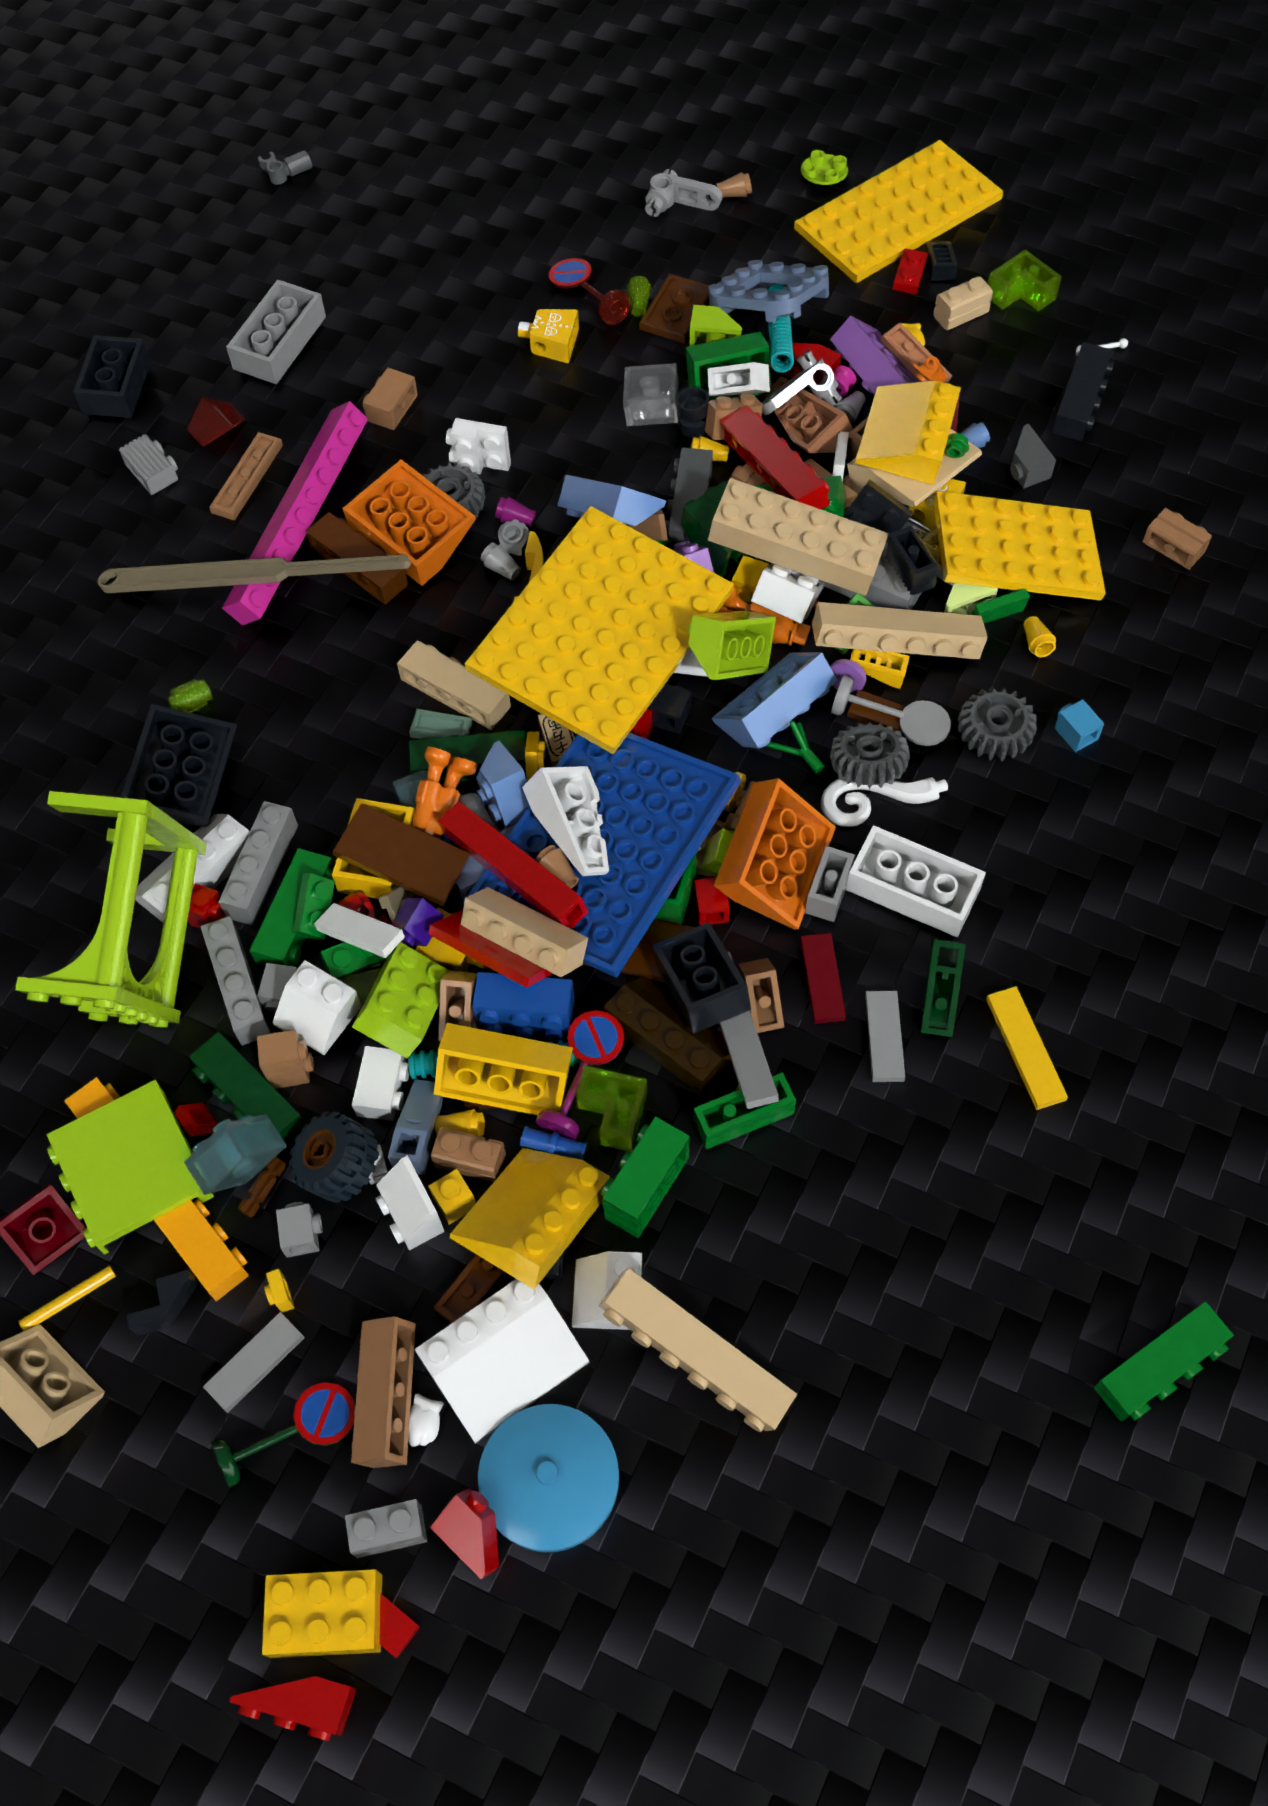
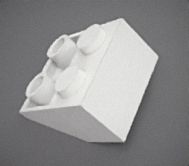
M772 563L763 570L751 601L802 624L808 618L825 583L819 581V579Z

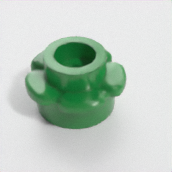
M960 433L948 435L944 452L951 458L963 457L969 451L967 437Z

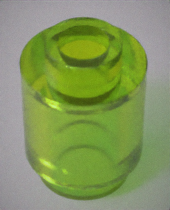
M193 679L170 690L171 696L167 697L172 709L188 713L208 704L207 701L213 699L204 679L198 681Z

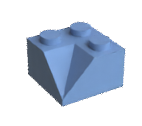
M499 740L493 744L479 770L476 780L480 789L476 793L481 804L484 807L488 805V810L494 821L500 820L504 827L508 828L518 823L529 806L522 788L527 783L523 768Z

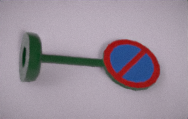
M323 1382L312 1385L301 1394L295 1404L294 1425L234 1454L231 1453L225 1439L218 1438L210 1442L228 1487L230 1488L240 1481V1473L235 1462L299 1432L303 1439L314 1445L328 1446L341 1441L354 1426L355 1402L350 1393L338 1384Z

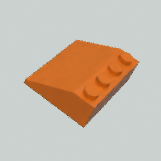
M401 459L342 508L349 527L356 532L363 533L374 546L378 545L383 548L387 555H407L411 566L406 569V574L421 586L443 568L476 520L475 515Z
M779 778L753 783L714 886L733 901L794 930L799 929L806 910L810 888L825 847H829L836 826Z

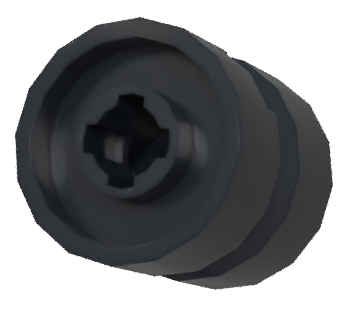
M686 388L676 397L679 429L688 438H699L700 435H707L705 426L710 398L708 392L702 388Z

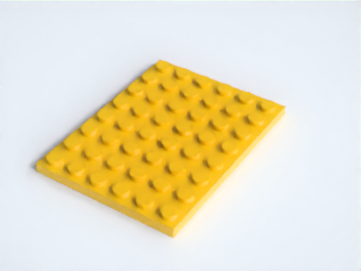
M590 506L465 662V670L614 755L690 651L688 627L692 621V615L717 613L733 592L735 584Z

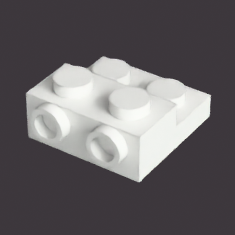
M455 418L452 428H449L446 434V444L452 445L449 452V462L454 463L455 466L460 463L463 469L470 467L471 471L477 472V474H481L483 467L509 471L511 458L506 426Z

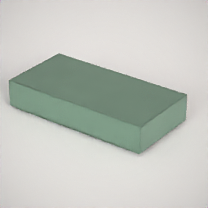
M416 709L409 731L410 737L433 739L451 735L467 736L472 727V718Z

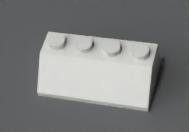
M214 814L210 818L208 826H201L193 833L207 843L205 855H198L193 887L195 884L215 889L232 873L250 831L230 815ZM174 852L137 886L135 900L161 922H164Z

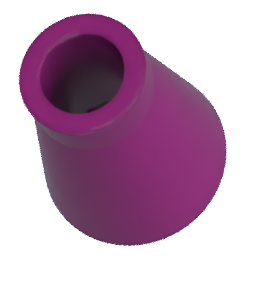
M509 496L508 498H500L495 513V518L500 519V522H511L517 519L520 523L532 527L536 517V511L527 508Z

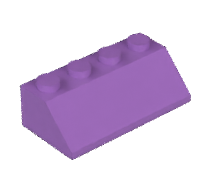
M851 315L830 339L837 347L835 352L841 354V358L849 362L848 368L856 376L862 378V386L868 392L874 393V395L877 386L919 382L904 364L880 341L882 335L877 329Z

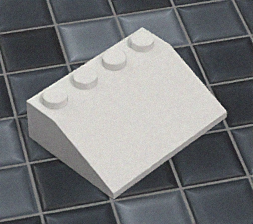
M517 1279L415 1349L420 1360L475 1444L496 1430L510 1416L531 1405L589 1363L585 1353L541 1285L539 1284L534 1290Z

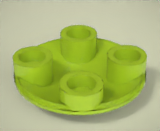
M814 150L811 152L810 157L802 163L801 173L805 179L815 184H835L842 181L848 174L847 158L843 155L834 156L825 154L822 150Z

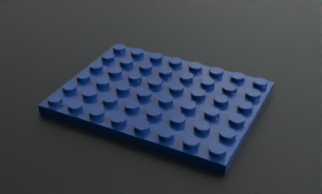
M632 733L627 735L614 755L577 734L556 767L588 766L599 791L600 800L597 802L598 814L602 815L603 824L600 826V833L606 843L609 872L604 875L582 876L568 859L575 875L579 879L572 890L582 897L589 911L572 930L588 937L583 963L617 978L741 783V779L736 773ZM530 805L507 837L508 840L535 861L538 854L544 848L550 845L560 848L533 814ZM487 869L468 895L470 896L489 887L542 914Z

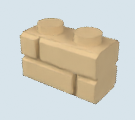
M979 276L972 278L969 282L952 287L937 294L933 315L947 331L989 312L993 294L992 288Z

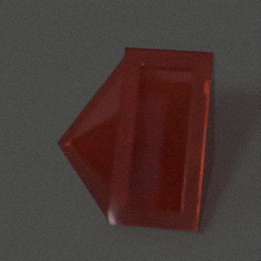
M202 397L187 430L204 447L245 421V419L229 402Z

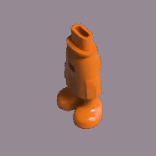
M736 584L731 595L717 612L747 610L776 616L772 641L774 644L792 645L794 642L804 646L811 629L810 625L801 624L754 602L749 604L743 601L738 596Z
M427 747L424 755L428 762L427 780H420L412 827L440 839L444 831L438 821L447 810L451 809L459 801L461 795L456 790L460 779L463 776L473 775L477 770L478 764L464 758L451 757V754L444 750ZM447 766V773L442 787L439 784L443 769Z

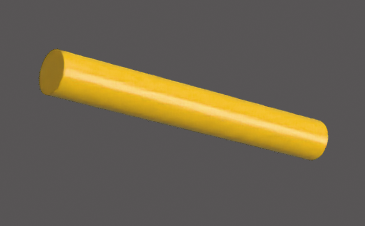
M110 1265L19 1320L23 1331L37 1326L115 1278L116 1274Z

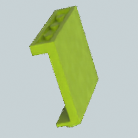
M156 1079L46 1134L51 1144L47 1148L48 1154L55 1165L60 1164L63 1173L58 1175L66 1192L71 1191L75 1198L74 1201L70 1202L77 1218L79 1220L83 1218L87 1228L83 1230V1234L90 1247L96 1246L104 1255L109 1253L106 1244L196 1197L202 1203L214 1197L173 1109Z

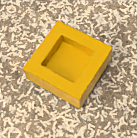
M280 1269L266 1273L269 1285L264 1286V1290L269 1304H275L281 1313L294 1309L286 1278Z

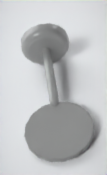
M845 675L840 682L831 713L841 715L845 711L848 701L899 717V726L904 736L913 743L924 746L936 745L945 740L951 727L948 713L942 706L931 701L921 700L912 702L901 711L851 695L853 679Z

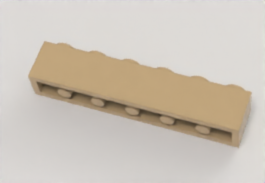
M818 602L812 621L816 646L980 659L988 638L982 616Z
M629 1268L621 1272L599 1304V1307L605 1311L603 1316L608 1321L618 1327L622 1324L633 1332L631 1337L636 1342L646 1348L651 1345L661 1352L659 1358L664 1363L674 1369H677L678 1366L689 1373L687 1379L702 1390H705L706 1387L717 1394L716 1401L730 1411L737 1409L746 1416L744 1422L758 1432H762V1430H775L797 1396V1393Z

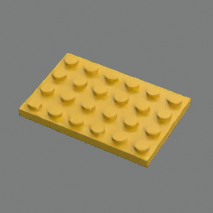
M936 491L933 502L944 582L1017 591L1026 589L1027 592L1092 600L1103 599L1106 592L1090 510Z

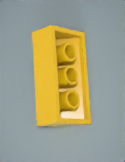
M446 1023L438 1048L434 1095L538 1115L542 1110H551L559 1113L563 1103L573 1047Z

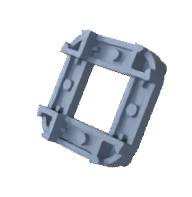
M752 260L748 262V267L738 268L732 275L725 276L719 283L708 287L710 306L720 307L727 314L735 308L765 311L766 322H776V318L780 315L797 318L801 316V304L812 297L827 298L829 296L828 267L819 265L811 268L806 267L802 263L787 266L783 262L762 264L761 260ZM773 283L787 285L784 289L776 292L767 291V288L773 285Z

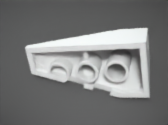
M588 766L540 768L522 787L533 814L582 876L607 874L609 872L606 843L600 833V826L603 824L602 815L598 814L597 802L600 800L599 791Z

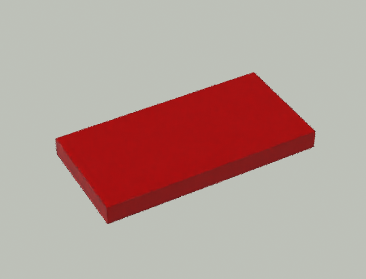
M463 910L430 924V936L526 988L553 974L460 925Z

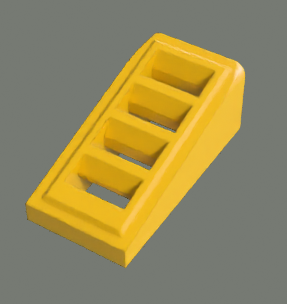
M853 649L850 660L858 663L864 669L866 675L900 689L910 656L897 652ZM860 653L865 655L864 661L859 659ZM870 659L875 660V664L871 663Z

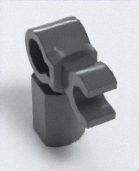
M305 150L285 158L284 162L276 160L273 152H269V159L264 160L261 156L258 157L260 168L267 172L272 184H282L287 180L288 175L292 177L312 168L310 157Z

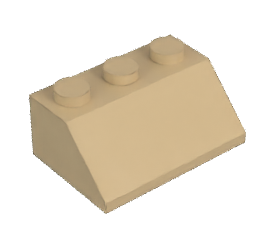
M40 1324L0 1342V1407L38 1448L66 1434L103 1397L105 1391Z

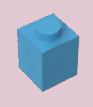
M1082 699L1073 705L1071 703L1065 705L1058 712L1054 728L1069 746L1077 752L1099 739L1104 723Z

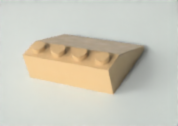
M950 428L949 435L952 433H956ZM969 441V451L963 457L951 458L944 452L934 485L856 464V458L849 462L847 466L853 490L857 494L860 493L870 479L900 503L915 507L980 457L982 452L981 449Z

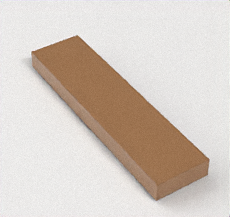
M260 432L257 433L209 508L212 514L235 521L282 448L283 443L280 438Z

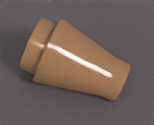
M741 172L723 182L716 183L723 197H747V194L752 193L749 173L743 174Z
M550 845L538 854L536 861L572 889L578 883L579 879L561 848Z

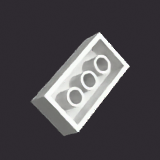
M873 825L849 871L846 890L958 938L981 889L986 872Z

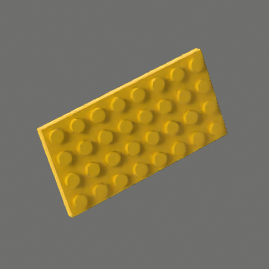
M938 140L796 220L794 229L850 279L858 283L901 258L905 248L915 250L1002 199L1004 191L945 143Z

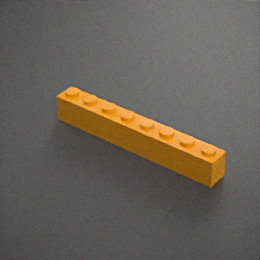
M96 1077L64 1101L78 1119L120 1098V1096L110 1083L103 1086ZM198 1198L194 1202L192 1200L154 1219V1221L207 1292L217 1302L249 1276L243 1268L248 1262L236 1247L231 1251L228 1249L224 1241L229 1237L218 1223H215L213 1226L208 1223L205 1218L210 1213Z

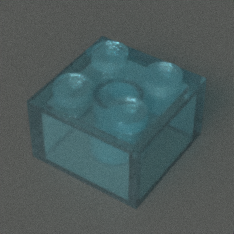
M267 1114L255 1117L247 1115L237 1121L231 1122L230 1119H227L217 1124L212 1130L214 1133L208 1139L198 1143L193 1148L194 1153L184 1163L203 1194L206 1195L247 1184L287 1145Z

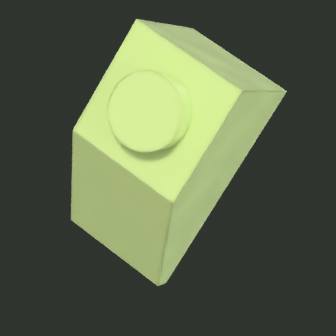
M954 583L944 613L972 615L975 605L996 598L998 589Z

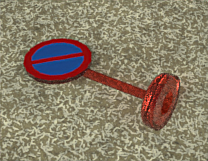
M578 258L565 259L551 268L549 280L554 286L565 289L581 286L600 300V318L608 325L620 323L628 314L630 298L625 292L614 289L603 295L586 283L592 275L591 265L587 261Z

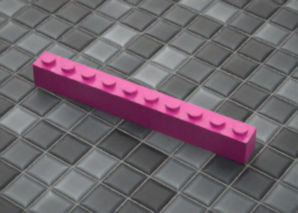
M350 401L330 411L249 559L282 557L286 562H292L306 536V530L313 523L368 420ZM280 582L234 585L222 609L241 625L259 620Z

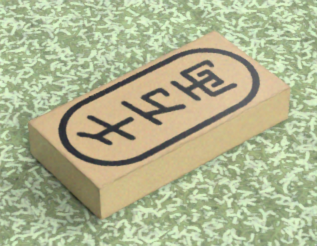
M541 714L538 715V721L552 767H554L559 762L558 756L565 754L575 738L573 731Z

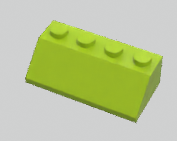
M747 610L692 615V621L688 627V645L711 680L768 672L776 616Z

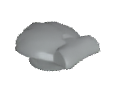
M517 519L511 522L506 521L498 530L499 542L508 554L522 556V547L528 539L529 529Z

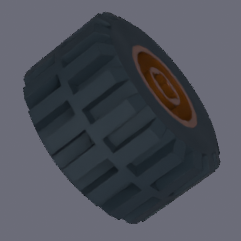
M335 1111L332 1113L324 1112L321 1117H313L309 1125L305 1124L301 1134L296 1136L294 1140L296 1142L295 1146L290 1151L292 1159L289 1161V1168L293 1169L290 1174L292 1179L296 1180V1184L332 1202H340L341 1199L347 1201L351 1199L352 1194H359L362 1191L361 1187L364 1184L367 1185L371 1180L369 1176L371 1172H375L376 1165L374 1163L379 1155V1152L375 1151L378 1143L374 1139L373 1132L364 1125Z

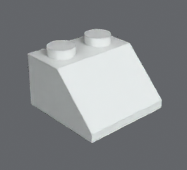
M304 960L285 985L273 1024L283 1031L296 1030L300 1040H305L309 1047L325 1055L362 1005L356 990Z
M408 1155L401 1158L378 1182L377 1188L381 1195L375 1199L384 1216L389 1213L391 1214L395 1223L390 1225V1228L398 1244L404 1241L408 1249L411 1250L443 1233L444 1229L437 1211Z
M607 1251L576 1259L572 1315L573 1328L630 1330L623 1324L618 1327L608 1321L603 1316L605 1311L599 1307V1304L621 1272L627 1268L642 1278V1253Z

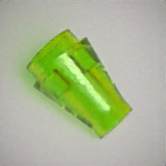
M636 276L630 279L627 291L632 314L643 316L646 313L651 285L647 278Z

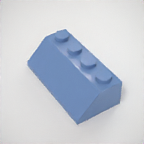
M566 475L557 506L567 509V515L581 518L588 508L592 506L623 524L636 526L663 508L666 500L623 486Z
M822 652L789 653L712 717V720L742 747L760 749L770 743V738L774 734L789 727L790 721L794 717L809 710L810 704L814 700L825 696L830 691V687L838 680Z

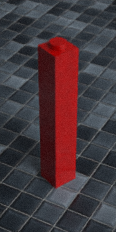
M460 801L447 810L438 821L444 833L451 841L464 851L470 853L472 858L546 917L572 929L589 912L580 895Z

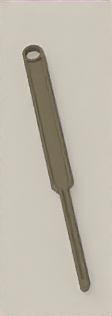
M403 554L286 562L282 557L116 568L103 572L98 578V585L105 593L278 583L288 576L407 569L411 566V562L408 556ZM117 577L113 583L105 585L109 579Z

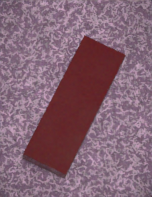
M831 933L801 936L800 942L814 1024L845 1021L846 1014Z

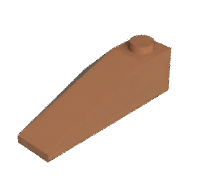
M781 376L771 386V393L764 394L765 398L769 397L789 380ZM801 389L774 411L793 444L808 453H835L838 433L840 431L850 433L853 430L846 413L805 389Z

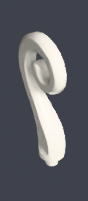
M933 777L914 782L894 780L893 784L885 782L882 788L878 785H872L869 789L868 785L857 787L855 782L847 784L845 778H839L824 790L821 798V810L824 816L833 824L842 827H853L862 824L868 819L871 812V802L861 792H850L845 795V802L848 805H857L859 809L854 813H844L837 808L836 800L846 792L869 790L905 803L921 804L939 799V793L947 791L948 785L945 779L935 781Z

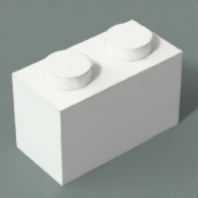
M365 1046L352 1101V1107L357 1117L394 1121L396 1111H401L403 1106L404 1094L401 1092L403 1081L407 1082L409 1078L408 1062H406L405 1057L391 1049Z

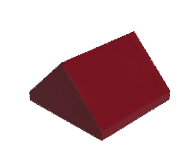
M51 1183L0 1219L1 1237L33 1275L85 1238L83 1230L86 1229L85 1225L77 1218L65 1197Z

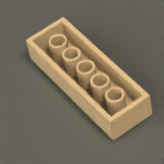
M730 478L712 520L708 541L866 596L889 533Z

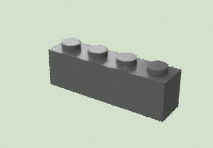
M681 448L680 459L675 458L674 474L677 475V479L672 478L670 494L674 495V498L668 500L667 515L671 517L670 520H665L667 536L674 545L683 541H690V544L692 543L681 526L683 507L690 500H696L704 495L707 489L710 488L713 450Z

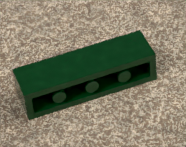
M507 730L505 732L489 734L482 732L476 735H451L444 738L409 741L410 771L414 785H419L420 780H427L428 762L424 755L427 747L438 748L449 752L451 757H460L477 763L478 767L473 775L463 776L460 781L476 780L490 749L499 740L523 768L526 775L525 730ZM447 766L442 771L439 783H444Z
M217 1032L189 1056L195 1066L191 1070L203 1084L209 1081L215 1087L211 1090L214 1096L223 1105L229 1102L235 1108L232 1114L243 1126L249 1123L255 1129L252 1135L263 1147L269 1144L277 1152L302 1130L305 1123L300 1114L220 1032Z

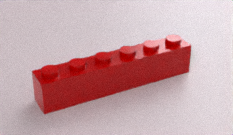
M746 405L719 420L725 441L775 494L821 510L830 505L827 494L830 492V489L825 479L819 478L810 464L806 465L799 453L792 451L783 437L779 438L773 427L763 422L758 412L754 413Z

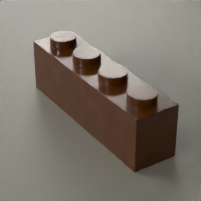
M330 512L306 530L310 548L325 560L388 556L383 548L378 545L374 546L363 533L354 531L344 519L337 518ZM406 569L344 573L383 604H387L408 586Z

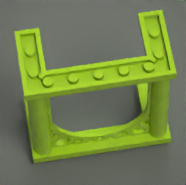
M49 791L47 804L59 812L117 817L116 828H108L106 841L113 844L102 913L92 941L76 960L65 968L49 975L33 978L17 977L15 990L28 994L27 1000L48 1002L49 997L60 998V1003L79 1006L78 1011L89 1014L88 1019L107 1022L108 1016L119 1017V1023L138 1025V1022L147 1023L149 1026L168 1028V1023L179 1024L181 1011L174 1009L180 966L198 855H205L207 843L148 800ZM143 849L174 852L158 954L148 973L138 983L129 966L127 947Z

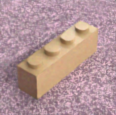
M417 640L397 663L402 681L459 713L471 717L472 720L490 730L495 727L511 707L508 694L466 671L465 666L456 658H449L443 655L432 645H425Z
M489 887L465 898L460 924L463 927L559 977H563L583 965L588 937Z

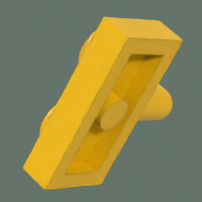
M527 732L525 763L526 779L530 780L540 768H545V741L539 740V732Z

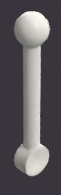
M1122 338L1119 342L1097 346L1108 349L1115 347L1124 349L1128 345V340ZM1078 346L1076 349L1077 356L1079 354L1081 346Z

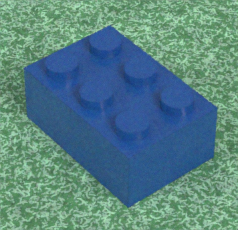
M478 972L472 1006L477 1027L481 1030L527 1039L532 1038V1036L545 1037V1039L552 1040L553 1042L567 1039L575 1012L573 982L570 979L544 978L526 988L502 974Z

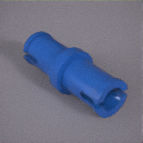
M528 1126L524 1127L520 1146L522 1147L525 1146L584 1160L588 1145L587 1142L562 1137L559 1132L554 1131L551 1134L529 1128Z

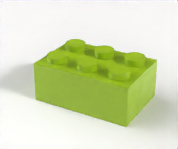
M400 942L384 962L352 1028L408 1058L424 1038L440 1003L441 979L450 970Z

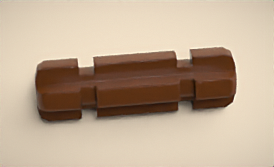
M275 1156L269 1159L265 1165L266 1170L261 1171L249 1189V1196L244 1197L238 1209L241 1213L248 1217L255 1215L259 1209V1203H263L276 1183V1177H280L286 1166L284 1161Z

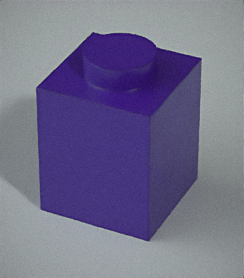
M406 898L391 925L402 929L405 937L401 942L408 947L427 946L432 938L429 935L430 924L443 919L444 915L423 898Z

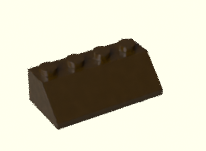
M645 976L624 984L604 1006V1012L614 1016L621 1024L625 1038L701 1096L731 1062L723 1034L712 1026L693 1034L674 998Z

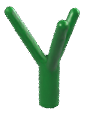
M791 721L790 726L801 749L773 742L766 745V747L801 756L815 773H819L825 767L808 747L800 722L796 724L794 721Z

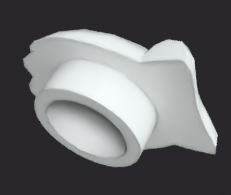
M415 1394L413 1405L410 1407L408 1442L412 1447L419 1444L426 1446L429 1442L435 1440L439 1431V1412L442 1409L443 1402Z

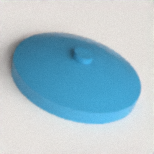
M542 1404L525 1408L506 1419L489 1438L479 1463V1493L487 1499L488 1506L495 1512L496 1529L509 1541L522 1548L536 1552L564 1551L583 1543L593 1536L609 1517L619 1488V1468L616 1453L610 1439L601 1426L591 1417L577 1409L558 1404Z

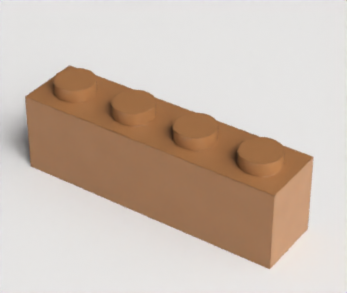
M395 1316L362 1321L351 1463L371 1468L407 1465L416 1323Z

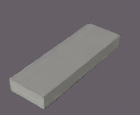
M866 991L865 1001L872 1082H904L905 1068L897 991Z
M280 1312L219 1370L203 1388L228 1413L305 1337Z

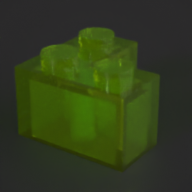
M1024 250L990 273L988 285L993 291L991 301L1001 309H1005L1021 298L1039 312L1056 300L1062 276L1027 250Z
M584 1065L576 1093L578 1109L604 1114L600 1128L601 1145L632 1152L647 1097V1079Z

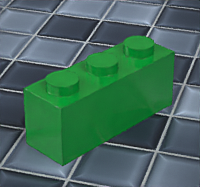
M783 1072L772 1076L779 1102L747 1109L740 1089L693 1108V1123L705 1149L707 1150L793 1115L796 1099Z

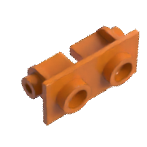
M934 356L928 357L920 367L916 364L912 365L917 373L915 378L919 382L939 381L943 383L946 379L945 371L941 367L938 358Z

